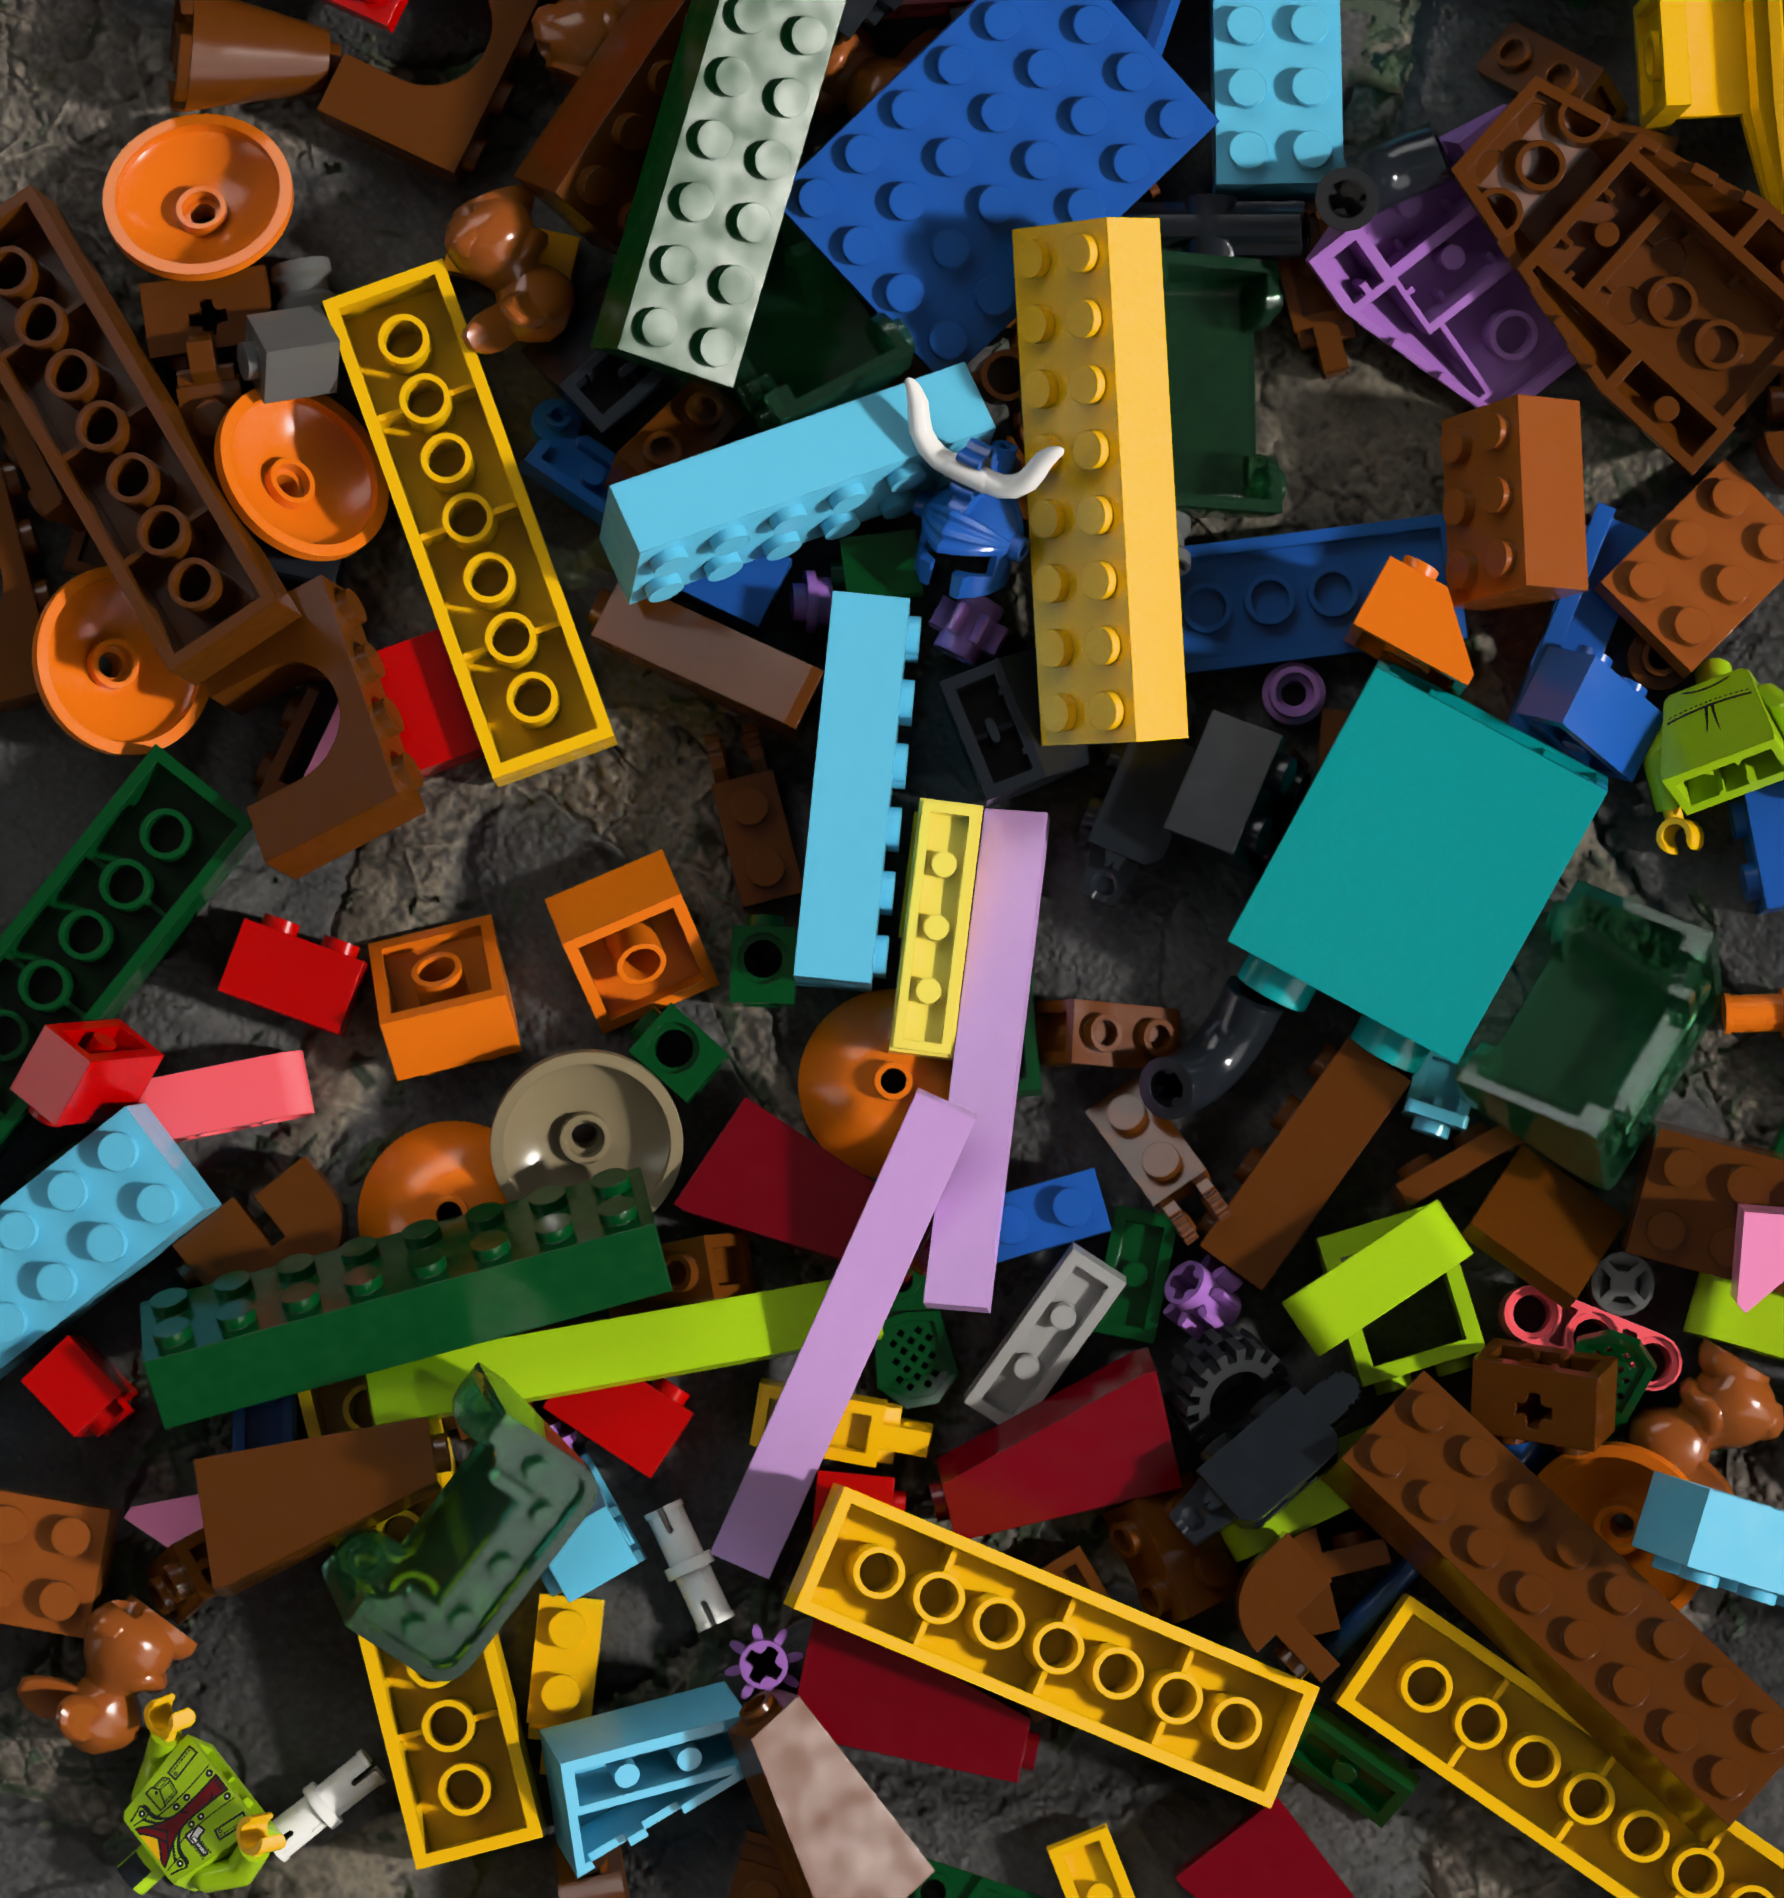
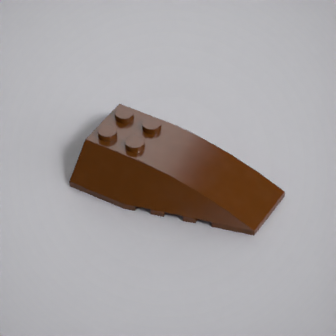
M1535 75L1450 169L1449 173L1594 389L1691 477L1735 429L1733 424L1784 368V215L1766 199L1749 190L1743 191L1719 178L1720 174L1697 162L1693 164L1661 147L1662 143L1642 132L1635 133L1611 120L1609 114Z

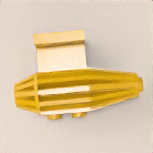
M1639 0L1633 7L1640 127L1658 132L1666 131L1677 119L1740 117L1761 197L1769 201L1784 215V0Z

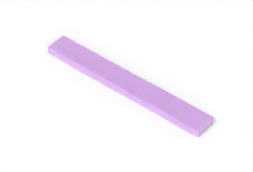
M985 808L948 1099L949 1102L976 1113L977 1118L934 1211L923 1299L926 1308L991 1313L1050 827V817L1047 812Z
M917 1089L710 1554L766 1579L770 1578L975 1123L976 1113L925 1090Z

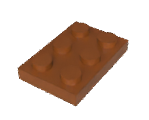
M1724 458L1593 590L1684 679L1784 579V515Z

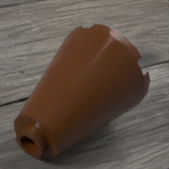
M174 0L169 61H172V73H176V81L168 80L169 109L173 112H189L323 93L326 90L327 80L332 79L341 61V43L330 42V31L327 28L241 0Z

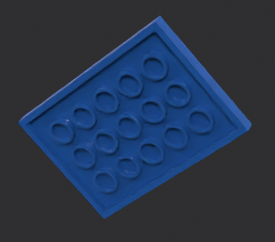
M973 0L797 169L784 216L929 373H933L965 362L967 365L1017 317L1012 229L1104 217H1121L1196 145L1219 120L1111 0Z

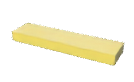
M920 798L888 1053L948 1061L953 1059L984 807L982 805Z

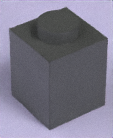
M320 304L246 315L245 342H239L237 345L239 370L244 380L252 381L264 404L337 393L340 340Z

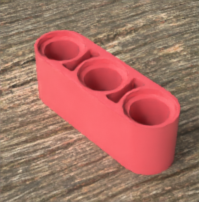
M303 1050L280 1052L151 1078L137 1103H146L175 1143L299 1119L315 1114Z
M1532 1285L1514 1288L1505 1294L1499 1303L1497 1314L1499 1325L1505 1335L1514 1341L1574 1350V1330L1584 1320H1592L1599 1324L1603 1330L1611 1329L1640 1339L1643 1345H1654L1664 1355V1371L1657 1379L1649 1382L1644 1392L1666 1389L1675 1383L1681 1373L1683 1361L1681 1352L1674 1341L1663 1334L1576 1300L1566 1310ZM1526 1295L1538 1299L1543 1304L1546 1313L1545 1322L1542 1327L1533 1333L1525 1332L1519 1328L1513 1316L1515 1304Z

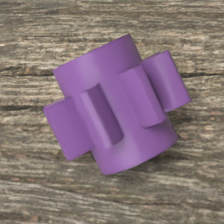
M943 595L929 620V626L939 631L933 646L951 658L971 667L976 666L982 654L995 660L1009 634L1008 628L998 624L1005 610L984 596L960 598L955 602Z
M1206 1255L1201 1264L1196 1261L1184 1262L1171 1272L1166 1281L1165 1296L1171 1303L1163 1310V1314L1196 1340L1202 1337L1203 1331L1213 1328L1217 1333H1221L1222 1326H1231L1240 1313L1241 1299L1235 1291L1240 1288L1243 1281L1211 1255Z
M756 1623L752 1629L754 1641L748 1646L738 1640H731L729 1645L735 1652L741 1655L739 1664L731 1665L724 1672L727 1676L741 1674L747 1682L742 1689L741 1698L745 1700L749 1697L754 1688L771 1691L781 1681L790 1687H798L799 1680L788 1672L789 1663L798 1662L804 1658V1652L793 1651L787 1653L782 1644L787 1638L788 1629L783 1628L780 1630L775 1639L764 1638L759 1623ZM769 1646L778 1652L775 1663L782 1669V1672L778 1677L768 1673L760 1681L751 1675L754 1664L747 1656L751 1650L762 1653Z

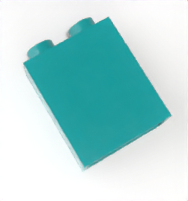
M1380 656L1228 937V942L1249 952L1237 974L1238 978L1261 995L1295 1011L1305 1012L1316 990H1319L1362 1013L1350 1036L1352 1040L1374 1056L1407 1072L1417 1074L1430 1051L1457 1064L1608 792V777L1395 662Z

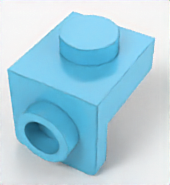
M1430 1051L1420 1071L1417 1074L1412 1073V1082L1408 1086L1400 1111V1115L1413 1119L1410 1129L1441 1140H1448L1450 1131L1458 1134L1464 1132L1470 1117H1468L1486 1059L1463 1052L1458 1063L1454 1064Z

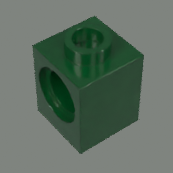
M916 529L839 538L841 556L829 557L833 591L910 598V602L924 600L923 583L919 582L918 575L914 569L915 555L918 547Z
M746 915V926L732 925L729 994L731 1007L795 1009L796 983L793 974L798 932L796 927H784V916ZM760 944H770L776 947L782 954L780 969L774 975L767 978L756 977L746 968L747 954L753 947Z
M672 1003L662 1013L653 1006L629 1033V1036L636 1041L628 1050L629 1053L687 1105L696 1098L731 1058L722 1047ZM671 1033L684 1034L691 1039L693 1044V1053L690 1060L683 1066L676 1068L663 1065L657 1056L659 1042L663 1037Z

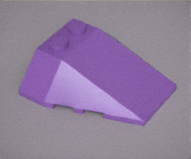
M1503 104L1439 137L1451 168L1508 106L1507 104ZM1455 180L1381 212L1360 229L1342 231L1329 226L1305 259L1341 312L1475 408L1516 394L1536 396L1577 363Z

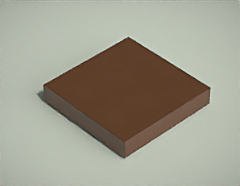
M1521 1144L1462 1232V1236L1561 1307L1568 1310L1585 1287L1625 1222L1626 1217Z

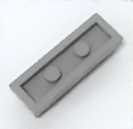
M1072 1242L964 1393V1403L999 1425L1042 1402L1127 1284L1126 1276Z

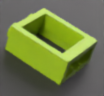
M1425 1206L1313 1240L1323 1274L1341 1263V1258L1353 1255ZM1460 1263L1444 1273L1443 1278L1462 1340L1373 1366L1363 1330L1361 1329L1344 1340L1356 1382L1360 1383V1387L1373 1384L1376 1395L1379 1396L1408 1387L1413 1382L1410 1375L1411 1372L1435 1366L1438 1377L1473 1367L1472 1354L1480 1352L1485 1347V1342Z

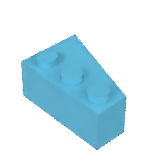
M585 1447L574 1452L575 1456L572 1459L550 1466L518 1484L536 1545L543 1556L534 1562V1566L551 1596L554 1597L563 1592L569 1603L648 1559Z
M725 1681L539 1730L556 1841L577 1878L595 1868L594 1860L627 1840L632 1846L649 1836L646 1831L647 1828L677 1810L682 1809L685 1814L745 1778L727 1733L741 1719L739 1712L742 1706Z

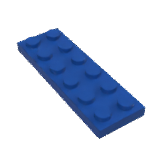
M1443 514L1184 546L1191 553V570L1180 576L1185 676L1366 654L1344 642L1343 639L1390 556L1402 561L1405 555H1410L1424 561L1439 572L1436 581L1448 587L1445 577L1447 563L1446 522ZM1454 608L1465 642L1468 639L1464 609Z

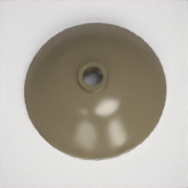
M578 1049L558 1053L541 1060L523 1072L512 1083L501 1099L493 1118L490 1133V1155L495 1178L509 1202L527 1198L533 1191L544 1186L560 1185L567 1187L589 1181L594 1175L607 1169L622 1168L630 1170L640 1167L652 1211L654 1212L668 1196L679 1174L683 1156V1131L673 1099L660 1080L648 1069L618 1053L598 1049ZM580 1124H589L596 1129V1132L591 1140L579 1142L572 1137L573 1130Z

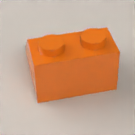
M1405 555L1402 561L1390 556L1343 641L1379 660L1380 656H1383L1459 697L1469 685L1474 673L1448 587L1436 581L1439 572L1424 561L1410 555Z
M662 849L544 899L563 948L602 1034L642 1018L653 1006L661 1010L668 1007L670 1003L675 1004L720 984Z
M492 914L368 944L379 1024L397 1081L417 1076L432 1075L438 1071L483 1060H493L500 1056L522 1051L515 1009Z

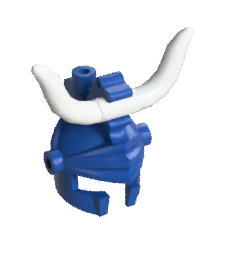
M907 377L905 388L909 434L920 456L933 469L954 480L937 490L934 494L922 491L914 503L913 514L921 517L922 526L914 567L919 582L925 585L930 583L935 559L929 554L930 552L953 556H990L986 574L969 573L960 570L953 572L949 596L955 599L976 598L996 592L1007 584L1013 561L1021 563L1030 548V540L1024 537L1023 515L1017 498L1036 490L1051 467L1064 454V448L1049 446L1036 452L1022 470V460L1016 456L1017 446L1006 440H995L992 442V446L975 438H971L965 448L958 453H954L938 440L932 429L928 399L920 384L915 379Z

